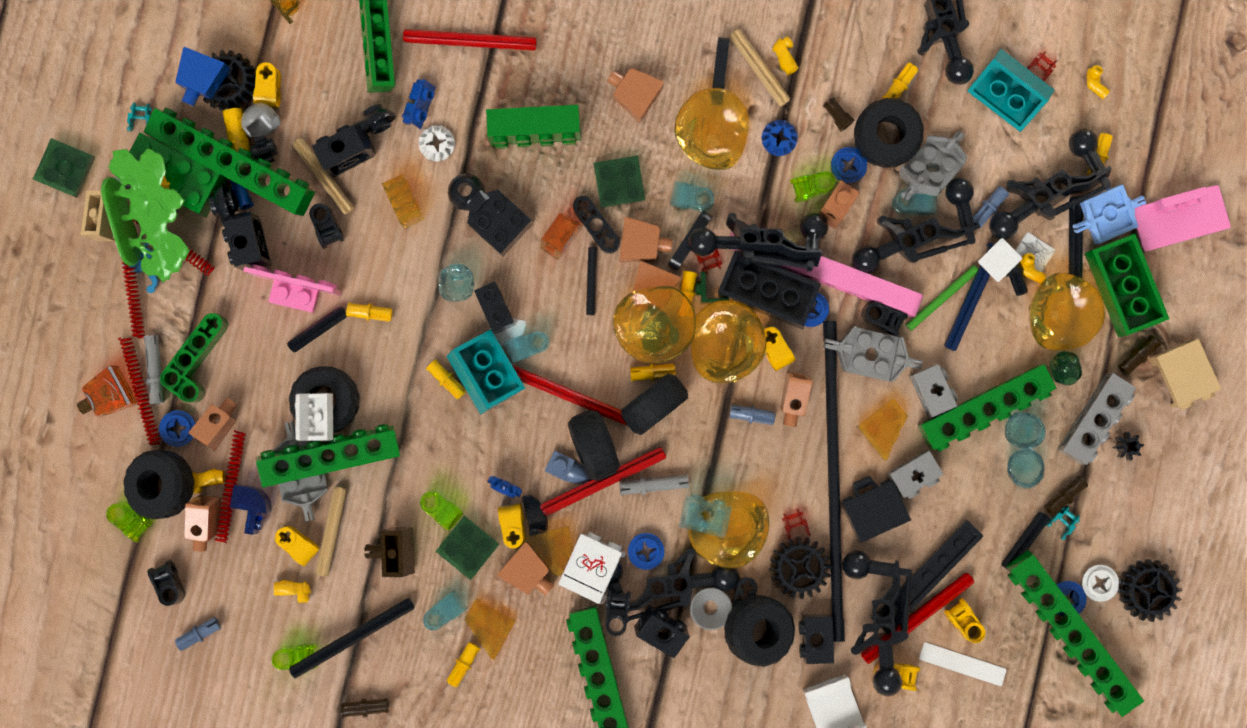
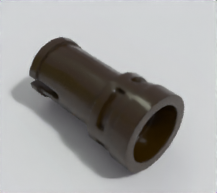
M832 97L829 101L834 108L828 102L823 107L835 120L834 123L839 131L842 132L853 124L855 120L848 112L843 110L836 101V98Z

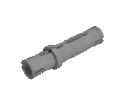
M159 335L144 336L149 404H163L165 401L163 385L160 381L162 372Z
M688 474L647 479L639 477L638 480L619 481L621 496L635 493L646 495V492L689 488Z

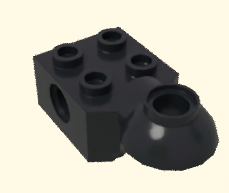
M376 104L363 112L364 118L353 123L354 125L350 127L349 125L342 126L336 130V134L317 139L316 144L312 145V148L323 170L334 178L372 159L376 153L368 133L379 134L392 126L391 122L396 119L395 113L383 108L381 104Z
M459 174L448 185L447 193L450 202L460 210L469 211L467 224L502 257L533 225L532 220L499 190L486 193L483 182L473 174ZM463 186L471 187L472 190L468 196L460 195V190Z
M225 184L220 185L214 195L209 197V204L214 216H220L222 227L225 228L222 229L224 241L229 244L230 251L227 254L230 264L240 270H244V267L251 268L252 264L262 267L271 266L272 263L259 217L247 211L236 214L238 203L232 190L229 191Z

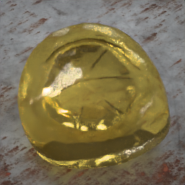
M720 88L703 89L691 95L680 108L675 119V137L684 153L696 163L713 170H726L733 167L741 159L747 141L749 115L743 102L733 92Z
M1054 273L1045 278L1039 285L1029 305L1031 334L1039 346L1048 350H1069L1088 344L1098 334L1105 319L1104 304L1098 290L1089 282L1069 273Z
M671 286L643 288L629 293L616 306L613 315L614 333L621 347L633 358L648 364L667 362L682 354L692 343L696 330L695 310L688 297L677 288Z
M719 300L705 306L697 314L692 325L691 354L697 372L704 379L722 384L738 381L753 372L762 361L766 351V335L760 319L751 308L736 301Z
M727 491L706 495L698 501L689 515L687 525L691 545L700 557L719 567L738 568L750 563L761 552L768 537L770 523L767 508L757 496L742 491Z

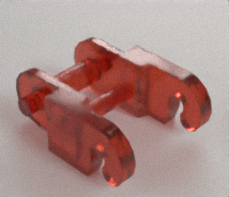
M1046 51L1039 53L1038 56L1040 57H1035L1027 66V69L1036 65L1044 71L1043 81L1053 72L1051 68H1055V63L1057 62V60L1051 61L1046 57ZM1041 59L1049 65L1047 69L1039 63Z
M715 249L713 255L705 258H700V256L695 254L698 264L703 266L701 270L705 271L706 274H708V270L715 267L721 269L722 261L719 262L718 260L720 257L718 249ZM712 258L715 259V263L705 265L704 261Z
M796 509L797 513L788 516L785 513L783 514L784 518H782V521L786 522L784 529L788 538H791V528L803 525L807 535L811 536L806 519H802L801 515H803V512ZM799 518L800 522L792 525L789 524V520Z

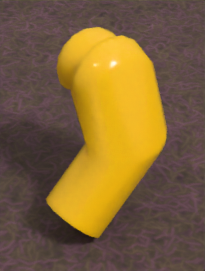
M1094 65L1086 73L1087 87L1101 99H1104L1110 90L1101 84L1102 67Z
M1026 253L1021 256L1022 260L1019 264L1021 269L1024 270L1022 272L1023 276L1042 284L1046 274L1035 269V256L1032 253Z

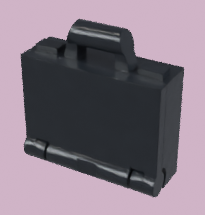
M870 476L864 477L852 483L854 497L850 496L841 502L859 543L911 521L893 480H885L878 486ZM869 485H871L873 488L862 494H860L858 491Z

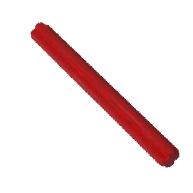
M405 29L403 31L405 43L532 51L537 48V39L535 37Z
M512 365L523 383L588 410L598 411L602 416L627 426L622 418L620 409Z
M658 447L621 465L615 474L598 481L590 480L540 505L541 510L545 516H548L666 459V454L662 447Z
M964 573L909 616L907 633L912 632L974 584L975 581L969 573ZM901 623L897 625L895 631L901 630ZM885 634L880 639L883 641L889 640L892 634ZM878 645L870 646L861 653V657L867 664H870L879 657Z

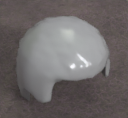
M264 103L251 105L245 110L241 118L242 128L250 138H257L262 135L266 137L281 124L277 113L272 107Z

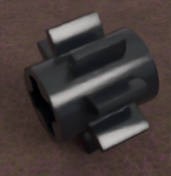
M264 135L254 138L255 144L250 146L254 159L262 158L270 163L275 162L273 156L278 155V150L272 138L267 140Z
M1124 432V438L1115 437L1117 443L1112 448L1117 449L1119 452L1118 458L1126 455V459L1132 461L1133 455L1141 456L1139 451L1144 444H1140L1138 441L1139 435L1131 437L1129 432ZM1126 442H1130V444H1129V447L1131 448L1130 450H1126V449L1128 448V446L1126 445Z

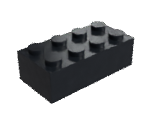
M735 250L718 290V295L721 298H729L731 302L804 330L821 288V283L775 265L756 262L745 265L741 258H737V251Z

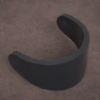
M532 495L523 496L522 501L527 515L529 536L546 533L548 530V519L541 510L540 501Z

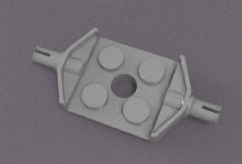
M957 131L950 139L928 135L927 141L905 167L902 165L900 168V176L908 185L907 189L901 194L903 199L910 200L914 193L938 196L966 164L967 156L959 146V142L965 137L963 132L960 134V131ZM927 168H934L938 172H929Z
M853 326L841 341L826 338L824 343L828 344L823 345V348L838 352L843 371L894 382L905 368L911 367L921 370L922 366L916 364H923L922 360L912 359L908 356L903 337L857 328V326ZM869 348L876 351V358L873 361H869L865 355Z
M294 421L290 422V426L289 422L284 423L287 439L278 445L274 452L282 451L288 445L297 444V447L307 445L306 442L308 441L296 440ZM301 455L299 461L303 464H308L312 461V458L309 455ZM285 460L276 462V466L280 469H285L289 466ZM325 474L279 484L281 501L301 506L305 522L315 520L312 509L313 503L328 491Z

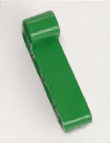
M215 313L207 314L160 375L161 384L182 401L197 403L205 396L204 387L194 380L192 375L227 331L228 321L224 316ZM213 320H216V323H217V325H218L217 328H213V327H214V324H212ZM203 336L206 342L204 347L199 348L197 341ZM186 355H190L192 361L186 367L183 360ZM176 373L178 380L172 385L170 383V376ZM193 386L196 394L193 398H190L188 396V389Z

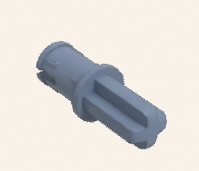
M998 186L992 195L982 202L983 205L973 216L974 225L980 224L981 228L993 213L996 214L998 212L997 208L1009 196V193L1004 188Z
M732 404L729 418L749 421V424L757 422L773 425L776 414L772 411L756 409L755 406L751 408Z
M214 616L198 627L195 625L191 631L178 637L175 640L177 648L183 651L199 641L203 642L204 638L221 630V625L217 624L219 623L217 618Z

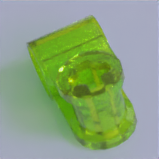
M824 171L791 179L790 184L793 185L796 195L795 203L804 202L830 193L835 185L834 176L830 172ZM821 178L828 179L830 187L821 188L818 180Z
M427 492L420 499V506L423 511L448 531H451L464 514L457 506L447 501L437 492ZM426 497H435L436 507L433 505L427 507Z
M127 502L112 504L106 511L108 521L136 543L141 540L140 536L145 530L153 525L150 519L138 515ZM118 507L124 512L122 519L116 516V509Z
M317 644L281 647L273 654L272 664L278 670H289L290 666L313 654ZM282 652L289 656V662L286 664L279 660V654Z

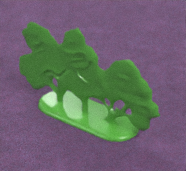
M127 149L113 151V158L110 160L108 167L119 178L120 182L114 177L105 178L101 185V195L118 253L125 264L135 266L140 261L142 252L144 254V258L141 260L142 271L148 276L156 275L162 282L170 279L171 273L179 272V269L182 267V261L186 259L189 253V248L183 240L167 230V223L175 221L177 216L176 210L181 208L185 200L174 189H164L161 186L163 177L166 174L162 155L147 149L140 156V160L137 161ZM130 184L131 188L125 190V186ZM127 198L130 200V208L128 205ZM133 219L140 224L141 233L139 237ZM144 234H146V239H142ZM141 242L149 243L153 246L154 250L151 252L144 249L145 245H141ZM146 254H150L152 258H147Z

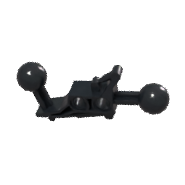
M927 0L924 6L929 21L923 26L925 33L917 52L919 55H925L932 45L943 42L949 59L945 68V76L949 82L955 85H963L970 81L974 73V65L968 58L962 56L956 38L969 26V21L966 20L963 0H956L959 21L952 0ZM935 3L941 4L943 10H938ZM942 24L947 25L950 32L945 31L942 28ZM929 31H932L933 35L929 39Z
M1078 129L1071 135L1068 143L1070 151L1075 156L1084 158L1092 174L1088 176H1071L1062 169L1045 182H1042L1039 178H1034L1028 182L1009 180L1006 187L1007 191L1018 194L1026 202L1011 213L1001 211L991 218L989 229L993 236L998 239L1003 238L1004 240L1012 238L1018 231L1019 223L1034 212L1047 220H1053L1056 215L1084 202L1085 199L1103 190L1110 189L1111 183L1108 177L1112 168L1111 166L1105 168L1097 154L1098 138L1092 130ZM1063 183L1066 188L1057 189L1055 184ZM1099 183L1102 185L1083 196H1079L1055 209L1053 208L1054 205L1070 194L1087 192ZM1044 196L1047 201L1043 203L1038 202L1036 197Z
M956 177L945 188L947 200L951 204L956 205L961 229L954 230L941 226L935 217L913 226L908 218L896 220V218L880 216L877 218V224L887 229L893 240L877 248L865 245L856 249L852 258L855 269L871 274L878 269L881 260L898 252L908 262L914 263L924 258L945 253L947 250L974 244L975 236L973 231L980 228V224L974 225L969 204L974 195V187L971 182L965 178ZM896 224H901L903 229L896 226ZM926 225L932 229L931 237H927L924 234L923 230ZM905 235H909L912 239L910 247L905 246L903 243ZM963 235L966 236L965 241L952 245H944L917 253L915 250L936 239H956Z
M729 213L726 225L733 232L734 236H716L712 230L702 227L697 228L691 233L688 243L691 251L701 257L709 256L715 249H737V258H741L745 265H750L752 262L777 266L785 265L805 268L811 272L814 267L819 265L823 250L819 249V242L826 236L829 226L823 215L810 213L804 216L800 223L801 235L806 239L804 247L796 245L787 239L782 229L758 228L756 224L749 226L737 219L735 213Z
M689 547L684 554L678 557V560L668 564V574L647 577L646 588L637 599L630 601L629 611L639 610L653 599L680 596V600L657 607L665 611L681 606L687 607L690 604L692 589L715 586L719 590L730 591L738 585L740 573L735 565L723 562L715 566L712 572L690 575V562L695 556V550ZM620 561L607 587L612 593H624L620 584V579L623 575V566ZM683 563L679 572L676 573V566ZM677 578H684L687 583L685 588L676 589L674 581ZM655 581H660L664 584V589L659 593L651 590V585ZM644 612L628 616L627 623L640 618Z
M854 550L847 553L842 562L843 570L849 578L855 580L862 579L868 574L893 577L892 586L884 597L872 601L873 624L863 625V631L860 637L858 636L854 646H852L851 652L854 655H858L865 648L878 645L880 669L873 676V686L877 693L882 696H894L902 688L903 680L901 674L894 668L892 645L903 642L908 638L909 594L912 570L899 568V561L895 560V564L870 560L865 552ZM900 575L906 576V585L902 607L901 630L895 631L893 604L901 587ZM881 604H886L890 608V613L886 617H881L876 612L877 607ZM883 627L888 628L892 634L891 638L886 641L881 640L878 637L879 629ZM867 632H874L871 637L864 641Z

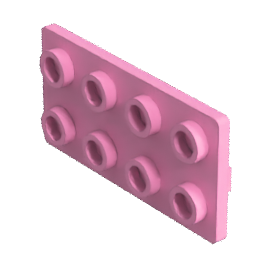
M1218 185L1208 188L1202 187L1135 208V218L1139 226L1136 228L1143 252L1219 232L1231 227Z
M252 264L251 268L244 267L243 270L256 277L274 280L269 303L314 313L320 291L338 296L342 295V291L337 289V285L331 282L319 280V283L316 284L315 280L309 277L297 275L295 279L293 275L274 269V273H271V270Z

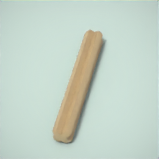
M737 29L732 32L730 39L778 105L784 106L787 104L790 97L741 30Z
M302 138L297 139L292 144L295 150L345 215L350 213L354 206L333 178L323 170L318 158Z
M336 486L333 489L316 568V574L319 576L329 575L347 489L344 487Z

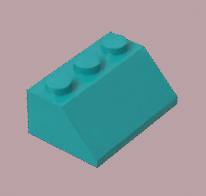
M1002 49L997 52L967 90V92L1019 132L1035 117L1055 91V89Z
M491 329L458 346L446 356L480 415L525 389Z

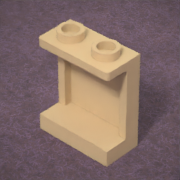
M1199 339L1189 340L1149 358L1152 366H1158L1173 399V402L1170 403L1172 408L1180 407L1181 410L1187 409L1194 405L1193 401L1200 398L1202 401L1215 396L1214 392L1221 390Z

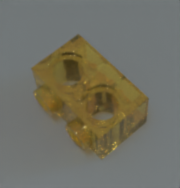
M403 174L382 183L399 223L404 229L425 219Z

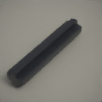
M340 306L288 341L289 349L292 352H297L347 318L346 310Z
M1037 513L1003 560L1001 565L1006 570H1008L1006 568L1008 564L1031 547L1047 525L1050 518L1045 513Z

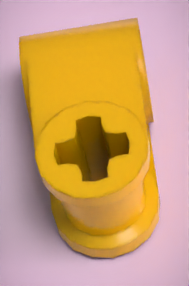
M261 63L256 69L253 101L254 104L264 103L272 108H279L282 77L280 71L271 63ZM271 71L273 74L269 75L267 79L265 77V74H269V72Z
M767 327L760 332L759 341L775 372L796 361L791 349L777 328ZM766 332H769L770 334H775V337L773 338V343L771 341H765V338L767 337Z
M521 503L498 507V518L504 544L509 548L522 546L526 540ZM513 531L515 535L520 536V539L516 540V544H514V541L509 540V536L513 535Z
M293 526L280 528L275 534V541L278 546L304 567L320 550V547L315 542L304 536ZM290 532L289 538L291 540L285 542L283 540L285 537L283 533Z
M963 598L959 599V603L949 611H943L950 623L965 640L979 643L984 639L986 635L984 627ZM976 626L978 633L975 637L970 638L968 636V629Z
M879 662L874 666V674L880 669ZM893 662L894 668L902 676V689L917 691L915 683L917 673L920 672L921 667Z

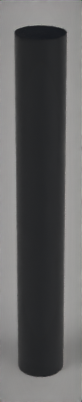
M588 247L586 315L591 316L595 315L597 247Z

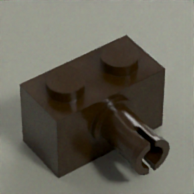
M391 527L381 530V545H365L364 551H370L369 553H364L366 559L381 558L382 577H405L415 573L413 527Z

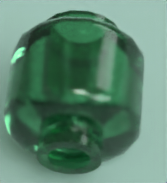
M1061 351L1050 360L1049 367L1055 382L1069 386L1075 384L1081 378L1082 366L1077 354Z

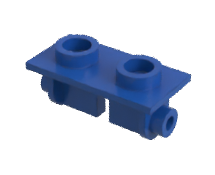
M417 79L416 83H413L409 99L415 100L414 104L407 102L402 114L403 123L413 124L419 129H422L423 123L427 118V111L434 98L436 88L425 79Z

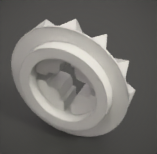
M432 125L424 129L419 137V149L423 156L431 161L447 159L455 147L452 133L442 125ZM434 135H436V137L439 140L444 141L443 143L439 144V152L434 147V145H428L434 142Z
M1097 564L1089 567L1085 574L1082 575L1081 585L1083 590L1094 601L1104 602L1110 600L1118 591V576L1108 566ZM1095 576L1099 579L1106 578L1102 583L1104 589L1098 586L1094 588V585L1097 583Z

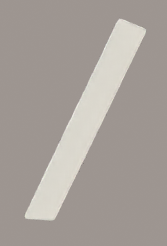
M926 642L923 644L919 657L922 661L998 686H1002L1007 671L1005 668Z

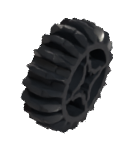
M220 50L219 56L211 53L212 58L222 61L230 67L225 78L230 79L234 84L222 82L211 99L204 97L203 101L210 103V106L214 109L218 107L220 111H224L226 107L232 109L234 105L237 108H242V101L249 104L247 96L253 97L251 89L255 88V83L252 81L256 80V74H253L255 67L249 65L250 60L248 58L243 59L241 53L235 55L232 50H229L227 55L224 50ZM239 67L243 74L242 85L237 82ZM231 91H237L232 96L224 97L227 96V94Z
M800 536L796 537V544L793 543L791 538H788L789 546L786 547L781 542L779 545L783 549L782 552H779L777 549L773 551L778 555V558H770L772 563H776V566L769 567V571H776V574L771 576V580L779 579L775 587L780 588L784 585L782 593L785 595L791 590V598H794L796 592H798L799 598L804 599L805 591L809 597H813L811 589L814 588L816 592L820 593L821 590L817 585L820 583L826 586L827 583L822 578L823 576L826 578L831 576L829 573L824 572V569L831 568L830 564H824V561L829 560L830 557L828 555L821 556L825 551L824 547L816 550L819 544L817 541H814L809 546L810 538L808 537L804 539L803 544ZM797 549L807 550L798 559L788 556L790 552ZM813 554L818 562L817 574L809 568ZM783 561L791 567L787 581L782 574ZM791 561H793L796 564L799 563L800 565L801 562H804L803 567L806 571L809 572V574H807L804 571H799V573H796L797 568L795 567V565L791 563ZM803 576L812 579L810 583L803 586L793 585L795 581L797 582Z
M1145 559L1144 563L1138 560L1136 561V567L1134 565L1128 566L1130 573L1122 572L1126 579L1119 580L1123 588H1119L1118 593L1124 594L1119 600L1120 602H1126L1123 608L1127 611L1131 610V616H1138L1139 620L1142 621L1147 618L1148 621L1154 622L1155 617L1158 620H1163V613L1170 616V608H1178L1174 602L1175 600L1180 601L1182 599L1176 596V594L1183 590L1176 587L1181 581L1178 578H1173L1176 572L1169 570V565H1161V561L1158 560L1152 562L1151 559ZM1149 572V575H1146L1143 582L1136 583L1143 574ZM1159 576L1162 578L1164 582L1165 591L1162 590L1160 587L1161 579H1159ZM1150 587L1152 588V590L1157 591L1158 593H1149L1141 588ZM1134 589L1139 592V601L1141 602L1140 605L1135 599ZM1163 598L1158 605L1150 608L1151 605H1154L1156 599Z

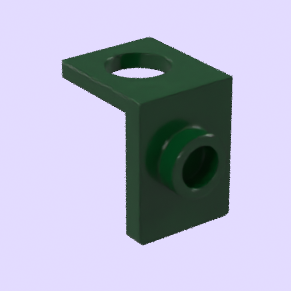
M700 272V282H696V295H700V304H728L729 298L706 299V272Z

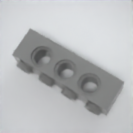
M1114 373L1105 374L1057 450L1079 464L1087 465L1088 462H1093L1098 454L1097 448L1100 444H1104L1110 436L1108 431L1112 425H1116L1121 419V411L1124 406H1128L1134 399L1135 395L1133 392L1136 387ZM1109 395L1113 396L1115 400L1112 407L1107 404ZM1097 414L1102 417V424L1100 426H1097L1094 421ZM1085 433L1090 436L1088 445L1082 442V437Z

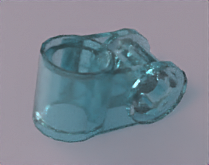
M674 182L670 205L683 209L704 210L706 212L714 205V194L708 188L694 186L685 182ZM703 195H706L707 200H709L705 204H701L700 200Z
M903 190L892 200L893 209L900 214H937V196L914 193L910 200L904 199V201L908 202L905 206V203L901 202V194L905 191Z
M533 332L507 340L504 344L512 364L544 352L549 347L550 340L545 333ZM536 336L544 339V342L541 343V348L533 345V342L536 341Z
M454 590L424 614V626L429 630H437L450 620L455 619L467 610L468 607ZM430 614L433 616L439 615L438 625L430 623L429 620L432 618Z

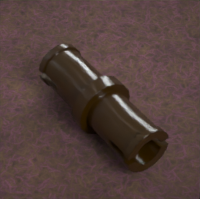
M1149 335L1139 347H1134L1131 350V354L1118 365V369L1124 375L1129 376L1141 363L1144 364L1148 360L1147 357L1161 346L1160 341L1155 336Z
M1077 476L1068 486L1058 490L1059 494L1044 505L1045 509L1052 516H1056L1068 503L1072 504L1075 501L1074 498L1088 487V483L1081 476Z
M364 698L359 702L341 703L340 707L342 718L360 715L368 717L369 714L389 713L388 698L368 701Z

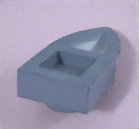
M554 451L545 469V472L570 483L581 484L591 480L587 477L580 463L557 451Z

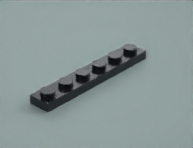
M965 519L911 575L909 613L982 539L983 535L968 520ZM906 581L901 585L893 604L895 628L902 618ZM883 604L876 612L879 616L886 617L890 613V608ZM881 628L888 635L891 633L888 628Z

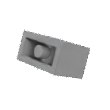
M939 364L909 376L928 418L957 407L955 402L958 400L953 388H949L946 382L948 380L947 373L943 367L940 368ZM933 386L939 387L940 391L937 392L938 395L931 393V389H933Z
M923 451L886 473L890 481L893 480L900 497H907L908 499L917 496L920 493L919 489L925 485L929 488L940 481L939 477L944 475L930 451ZM913 471L920 472V476H918L919 481L912 480L911 477L914 476Z

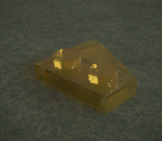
M892 398L857 427L880 457L886 461L908 415L897 401Z
M569 526L548 530L543 534L525 536L526 541L530 543L541 559L545 561L555 576L563 575L574 550Z
M477 598L464 619L492 660H495L516 622L513 618Z

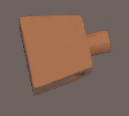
M633 68L629 69L625 77L613 70L607 80L608 83L617 88L613 94L614 100L640 123L664 88L663 81Z
M840 180L818 214L823 215L828 225L835 229L843 220L860 192Z
M625 217L619 262L656 261L657 251L671 253L672 239L660 238L659 226Z
M640 261L632 293V299L639 301L635 314L648 319L652 307L661 310L679 283L680 277Z
M786 372L780 404L781 411L785 413L784 425L796 427L798 416H805L813 383L810 376ZM798 399L796 405L790 404L792 400Z
M228 398L224 400L219 408L213 404L210 405L189 431V434L215 452L235 424L231 414L238 405ZM221 418L220 422L215 424L216 420Z
M198 495L186 503L185 538L193 540L194 551H207V541L217 534L216 530L218 529V516L220 514L222 497Z
M529 541L522 545L497 574L498 577L528 595L536 587L546 596L554 587L544 577L550 571V567Z

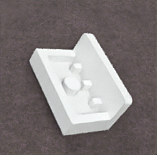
M296 394V440H333V394Z

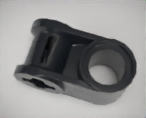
M321 203L313 205L309 215L321 247L325 249L329 244L339 240L341 242L345 241L343 232L331 208ZM320 209H325L327 212L323 220H318L316 216Z
M878 302L867 304L861 312L862 318L866 323L896 337L900 336L899 330L902 323L908 318L907 314ZM871 307H875L878 310V317L876 319H872L869 315Z
M167 560L164 565L155 569L152 567L148 569L149 580L161 604L170 606L179 604L184 600L185 590L172 560ZM170 589L175 592V599L173 601L168 597Z
M607 590L606 629L613 636H620L626 631L631 594L629 591L624 594L612 593L611 590ZM615 618L620 619L623 622L622 629L619 631L612 630L610 628L611 620Z

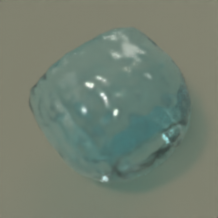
M453 263L440 271L438 284L439 293L442 298L451 302L465 301L472 296L474 277L466 265Z
M1016 412L1006 422L1005 437L1014 446L1021 449H1032L1039 446L1045 439L1046 429L1044 423L1034 414Z
M1020 449L1009 457L1007 473L1012 482L1017 486L1030 489L1038 485L1043 479L1045 466L1041 455L1036 451Z

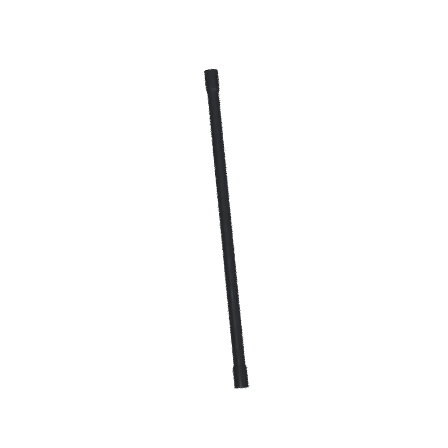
M823 321V341L826 338L837 341L836 321ZM825 348L833 642L845 641V621L843 619L837 365L836 350Z

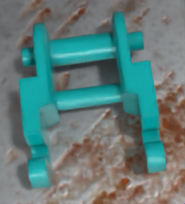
M132 103V106H130L131 113H128L127 117L128 131H133L136 119L146 120L147 125L152 111L150 104H146V107ZM137 111H145V116H136Z
M1068 505L1061 512H1058L1056 516H1052L1047 523V526L1050 527L1052 522L1059 519L1066 525L1067 530L1060 537L1062 540H1065L1066 536L1074 531L1076 528L1074 525L1080 522L1079 519L1081 517L1080 515L1075 516L1069 511L1070 506ZM1065 514L1072 519L1070 523L1062 518Z

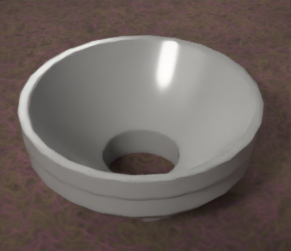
M717 588L700 590L693 597L690 605L692 619L699 627L706 630L722 628L726 623L730 610H732L729 597ZM707 601H714L717 604L715 613L707 614L704 611L703 607Z

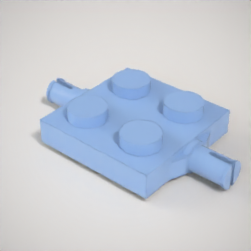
M1124 185L1115 186L1087 198L1084 202L1080 203L1084 214V221L1074 224L1073 228H1077L1074 231L1079 233L1088 229L1094 244H1100L1139 227L1135 218V208L1145 205L1146 200H1144L1145 198L1142 195L1131 200L1126 194Z

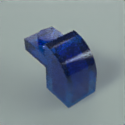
M242 484L233 486L230 508L247 510L244 534H258L264 525L262 513L266 514L272 511L268 495L263 490L254 486Z

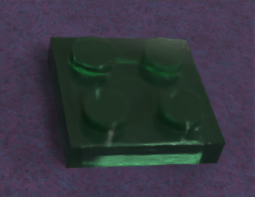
M51 138L33 180L78 198L95 156Z
M638 155L593 163L601 208L645 201Z
M464 515L435 552L468 579L472 580L500 543Z

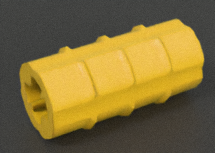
M232 108L224 110L223 117L228 140L234 143L232 147L237 150L241 147L251 152L248 135L241 125L243 109Z

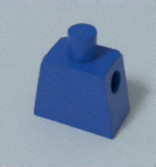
M184 47L176 76V84L186 89L181 101L195 107L199 95L211 99L228 74L230 67L222 61Z

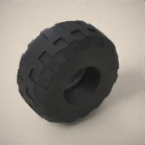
M883 98L875 101L863 110L856 121L854 129L856 148L860 151L863 158L874 166L882 168L900 166L909 161L922 144L924 126L921 116L912 105L901 99ZM882 122H890L896 125L900 132V142L891 145L881 141L877 135V125Z
M330 366L311 368L298 376L291 387L289 394L291 414L296 421V394H315L324 386L330 387L336 396V404L333 408V433L339 432L351 424L358 413L360 395L357 386L348 374L338 368Z
M668 373L621 410L622 418L634 433L642 435L688 399V391L675 375Z
M588 410L573 416L568 422V429L587 477L598 481L615 474L620 467L619 460L601 414L598 411Z
M166 450L146 451L135 457L126 470L123 483L124 494L129 506L138 515L148 519H165L178 515L185 509L186 503L190 501L194 492V478L190 466L182 456ZM158 475L160 476L162 481V489L160 494L157 492L156 489V479Z
M764 595L745 597L735 604L727 616L724 627L725 640L730 651L747 664L761 667L775 664L786 656L793 644L795 633L793 617L787 607L774 598ZM765 619L767 625L766 633L760 640L754 642V627L758 622Z

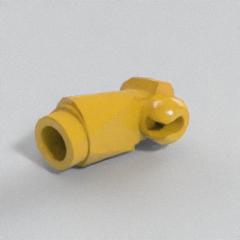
M788 36L782 40L779 38L773 45L772 52L775 51L781 70L787 75H791L799 67L788 51L789 48L793 47V42Z
M215 468L202 473H195V471L192 473L194 478L193 494L201 493L203 486L225 483L224 470H216Z
M283 579L282 581L274 582V596L297 595L299 603L309 602V595L312 592L306 581L297 583Z

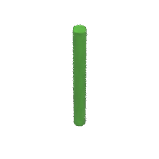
M974 265L971 266L922 309L915 318L906 323V327L910 331L915 329L976 275L978 268Z

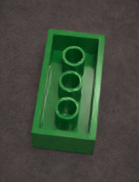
M578 105L486 109L487 137L491 146L495 145L497 149L508 148L509 145L518 144V147L524 148L531 147L532 143H540V146H553L554 142H563V145H575L576 141H581Z
M139 132L129 152L137 161L140 160V156L147 149L162 155L166 171L165 177L167 182H170L169 188L174 189L185 200L183 206L207 218L211 210L209 197L214 195L220 185L225 184L227 178Z
M1135 234L1084 253L1118 337L1128 336L1170 319Z

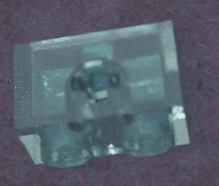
M691 494L690 497L687 496L683 501L678 527L723 538L727 533L732 507L726 506L727 503L723 501L713 500L712 503L704 501L702 496ZM704 510L708 511L707 515H710L706 520L703 519V515H700Z

